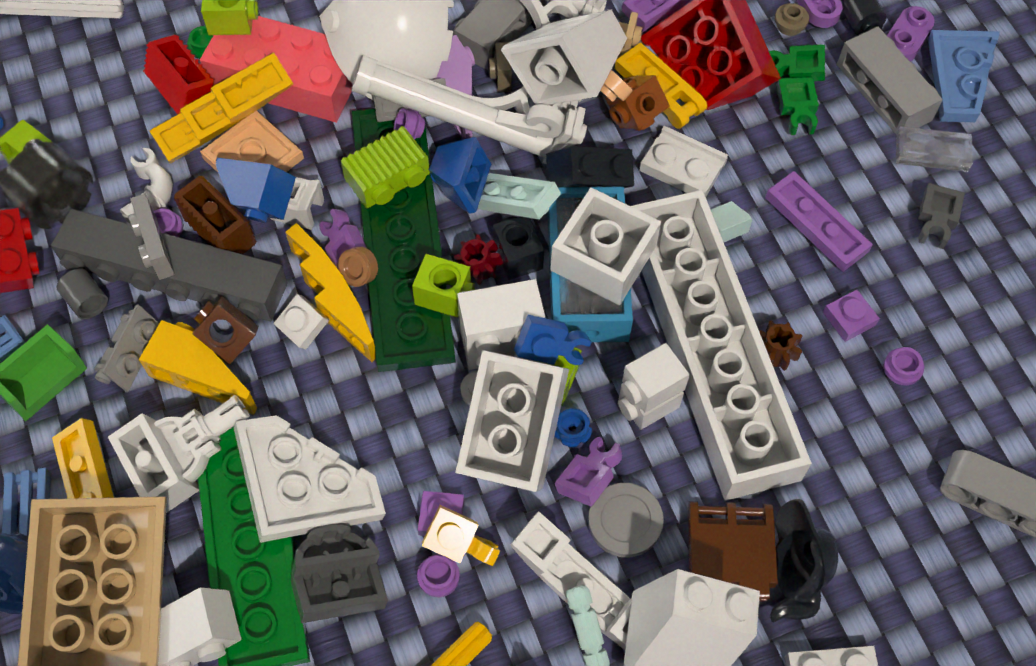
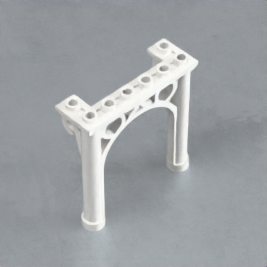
M520 0L530 13L536 29L550 24L548 16L552 13H560L566 19L602 12L607 0H546L549 3L543 7L539 0ZM364 55L351 91L366 96L369 93L536 154L543 157L542 163L547 164L546 153L574 145L580 146L587 130V125L583 124L586 109L580 106L577 108L578 102H581L582 99L551 105L539 104L530 108L527 99L530 95L524 86L514 93L503 97H475ZM516 106L518 113L505 110Z

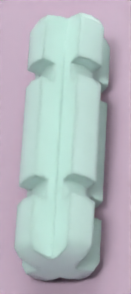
M581 585L567 590L566 598L569 608L574 610L571 616L580 648L585 650V654H583L585 666H610L607 651L605 648L602 649L601 646L604 644L597 615L595 609L590 606L593 601L589 588L586 585Z

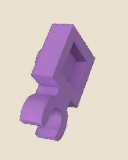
M331 209L330 213L333 217V223L321 221L319 226L321 233L330 239V242L325 246V251L338 269V261L344 251L358 246L366 248L357 226L349 225L347 213L342 210Z
M597 437L591 442L589 446L590 454L587 458L577 454L555 482L559 494L590 507L593 506L614 478L611 468L618 465L623 456L620 444L617 443L612 446L611 450L604 452L605 446L601 437Z

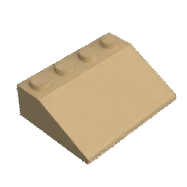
M166 497L31 500L18 666H158Z

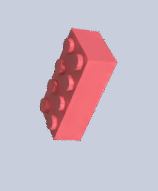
M258 16L257 20L252 21L251 35H213L200 58V63L203 65L202 68L207 69L206 73L211 74L210 78L215 79L213 86L274 52L292 80L293 86L268 102V104L337 123L352 92L353 84L347 79L336 63L325 34Z

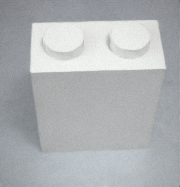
M611 9L552 22L505 44L501 51L535 105H551L597 97L627 37Z
M680 569L672 571L634 590L632 593L623 666H731L757 635L760 591Z

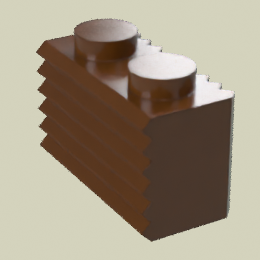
M198 176L175 193L174 200L184 221L188 222L189 226L194 231H197L198 235L203 240H206L208 245L242 255L255 246L257 241L250 228L249 221L203 176Z

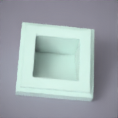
M732 201L711 209L723 242L749 232L752 218Z

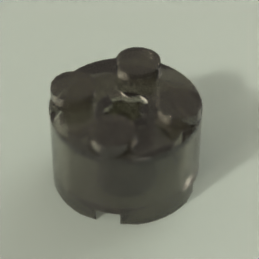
M40 139L30 140L25 144L23 151L10 162L8 167L0 171V186L2 187L4 197L16 208H19V211L28 217L31 222L42 229H52L49 224L58 221L63 224L70 209L83 211L91 197V193L88 191L89 181L93 184L91 173L59 145L52 142H42Z

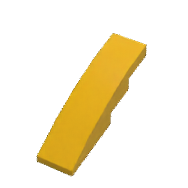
M273 52L211 87L210 93L181 108L180 114L149 131L171 164L266 105L293 86V82Z
M295 223L285 232L291 252L303 261L299 265L305 283L318 294L314 297L317 309L330 319L328 321L329 325L369 361L373 362L376 359L374 340L359 303L343 275L324 250Z

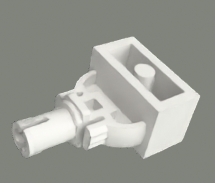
M233 395L229 400L205 416L193 409L183 417H165L156 421L142 413L108 436V439L139 497H166L167 513L199 491L196 480L205 471L209 458L221 450L218 444L221 439L220 435L235 426L236 421L247 419L250 415L246 409L243 410L245 406L236 395Z

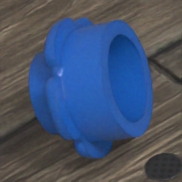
M571 408L564 410L559 414L555 438L560 439L561 443L567 447H577L579 443L587 442L592 434V428L589 427L590 419L579 409ZM575 426L576 430L572 432L568 428Z

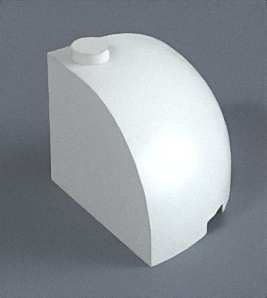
M333 0L319 16L332 55L341 71L352 84L363 55L428 80L436 79L442 61H448L453 31L448 30V8L454 7L453 0ZM367 93L366 96L374 101V95Z

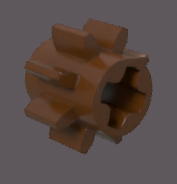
M771 320L767 325L766 332L759 330L773 367H781L785 371L789 366L790 359L793 361L799 360L802 350L796 346L799 345L803 336L802 334H795L789 322L786 324H775Z

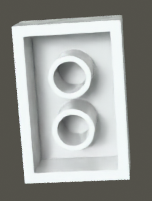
M482 350L455 473L534 492L541 490L544 486L569 369Z

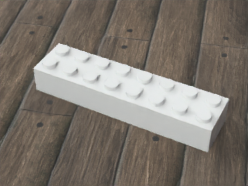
M703 190L631 206L661 221L657 246L641 271L668 346L690 374L685 393L724 501L802 481L812 464Z

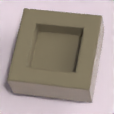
M509 42L495 43V57L489 58L490 79L497 80L498 93L511 92L512 68L501 51L503 46Z

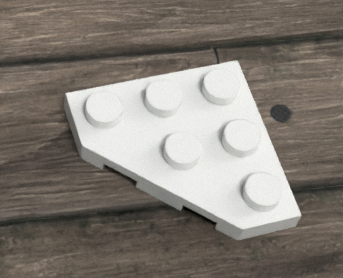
M277 415L235 422L234 432L260 542L308 534L310 531L324 525L340 524L352 526L383 520L386 512L375 475L362 467L359 470L341 460L339 453L313 437L309 440L290 428V423Z

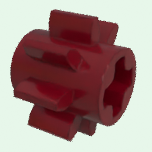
M476 235L475 239L460 242L462 245L461 254L455 255L454 260L456 263L470 266V274L475 278L478 285H481L483 280L490 277H497L495 273L496 265H501L504 261L501 255L496 253L498 247L493 239L486 244L482 241L480 235Z

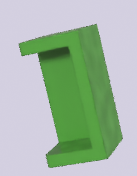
M47 324L0 363V397L22 419L27 421L82 374L87 367L73 347Z

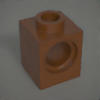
M222 296L215 305L208 301L193 319L198 324L192 334L231 364L256 336L259 326ZM216 320H226L232 325L234 332L229 335H221L214 330L213 322Z

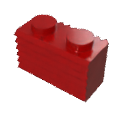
M172 35L150 41L146 45L148 48L146 49L147 54L144 60L146 64L144 65L145 69L143 72L178 115L181 113V108L210 93L215 79L210 78L211 74L206 73L207 69L202 68L203 65L198 63V59H194L195 55L191 54V50L187 49V45H184L182 40H179L180 36Z

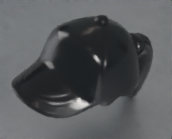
M793 499L779 509L776 517L779 539L776 545V553L779 558L777 579L785 599L772 608L770 614L771 622H776L782 618L802 620L814 617L820 609L821 590L832 580L838 566V547L834 535L825 529L815 527L804 501Z

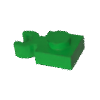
M825 44L790 46V54H783L775 50L769 51L780 77L789 74V78L813 77L814 81H825Z
M813 77L779 79L776 91L781 115H791L788 124L789 133L796 135L798 124L803 123L808 127L809 134H814L818 124L815 114L819 103Z

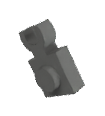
M928 183L924 190L918 220L926 222L919 233V243L924 244L929 234H935L940 239L939 248L944 249L951 238L950 229L954 230L959 223L965 192Z

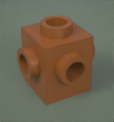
M643 75L623 79L633 90L624 101L617 97L612 102L605 97L610 107V116L619 128L635 129L636 131L650 127L655 122L654 118L670 107L656 75Z

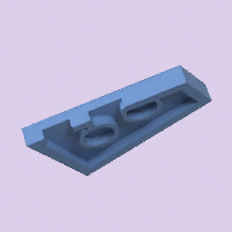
M931 30L928 44L935 89L943 99L938 108L940 122L975 123L978 119L1000 31Z

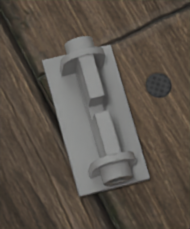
M135 305L134 309L129 310L128 314L122 315L121 322L111 340L115 343L114 348L107 347L100 363L94 368L97 372L95 375L96 380L104 384H110L112 380L127 392H129L142 366L139 358L159 325V322L140 305Z

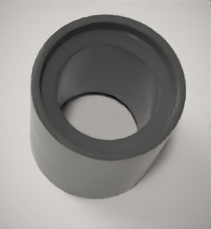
M84 269L69 271L57 283L56 289L79 319L93 318L107 306L108 297Z

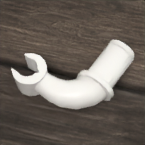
M142 148L147 157L146 163L137 162L131 156V163L137 175L142 179L151 180V185H147L144 188L145 192L142 194L146 193L153 210L167 209L166 205L170 201L173 190L171 176L160 166L153 150ZM132 202L120 209V212L129 224L131 223L128 215L135 213Z

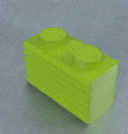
M404 126L394 130L392 133H388L386 137L382 136L380 140H375L373 144L369 143L367 147H362L360 151L356 150L354 154L343 157L341 160L344 178L365 208L375 204H386L394 197L396 192L407 186L416 187L420 185L426 176L430 174L428 156Z

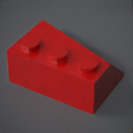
M693 0L641 36V41L646 46H650L659 59L703 96L707 103L706 110L751 97L781 79L746 0Z

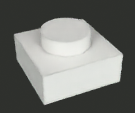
M296 294L273 324L299 348L307 349L330 319L304 296Z

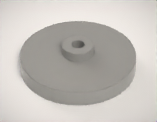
M617 483L606 487L593 506L590 507L588 526L594 541L607 553L618 557H635L646 553L658 541L663 528V512L658 500L647 489L632 483Z

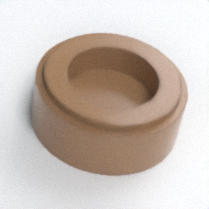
M358 246L348 249L341 254L338 261V269L347 284L359 287L375 279L378 272V264L374 254L369 249Z

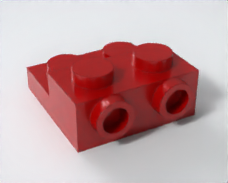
M19 208L0 210V293L34 288L32 275L40 274L36 252L27 253L25 243L26 240H33L29 217L20 218Z

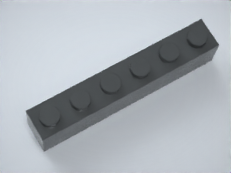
M70 209L51 244L52 249L60 260V264L70 271L84 269L87 272L95 273L106 281L116 282V280L128 282L135 288L150 292L152 289L166 293L169 297L178 301L189 299L200 302L203 305L210 301L215 305L223 296L252 321H256L258 318L269 322L272 321L288 284L280 264L164 233L161 234L175 275L159 280L153 266L145 267L138 246L144 244L143 237H136L131 224L75 209Z

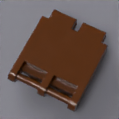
M689 501L690 572L760 591L759 601L768 602V599H770V588H775L778 584L773 505L763 504L762 508L736 507L735 503H726L725 507L698 506V501ZM699 514L725 515V519L699 518ZM736 515L762 516V520L736 519Z

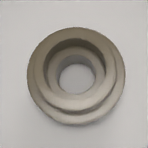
M783 4L775 13L777 29L788 36L799 34L807 27L809 22L808 12L798 4Z

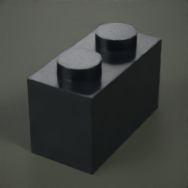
M570 146L546 153L547 181L555 182L558 188H628L634 186L632 149Z

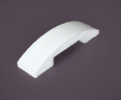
M538 511L510 544L511 547L567 604L566 591L573 587L586 585L590 590L593 601L590 606L595 609L601 632L625 650L632 598L630 599L568 544L571 539Z

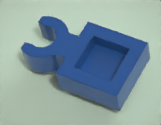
M527 315L514 351L518 358L555 365L557 357L560 355L564 356L570 364L581 365L584 361L580 352L572 350L578 345L590 347L592 342L583 331L575 330L569 332L564 322Z

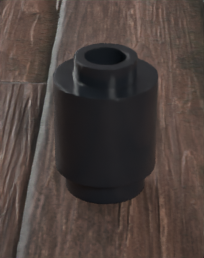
M841 0L842 11L856 35L859 36L878 26L882 29L887 16L878 0Z

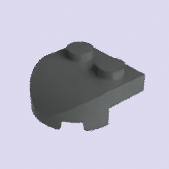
M340 524L324 525L308 533L307 538L296 550L291 570V585L301 623L385 609L388 598L377 566L380 553L370 538H367L365 541L351 533L349 526Z

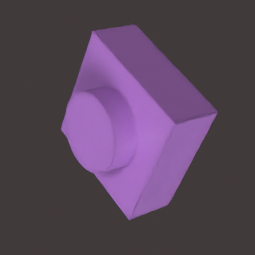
M858 290L826 305L823 314L845 342L876 326L880 319Z
M423 491L418 535L425 536L439 505L463 515L464 495Z

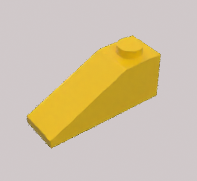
M161 320L139 358L148 376L222 404L233 395H236L245 406L243 410L246 409L248 413L254 415L257 406L249 390L213 350L192 334L195 329L182 322H177L174 325Z

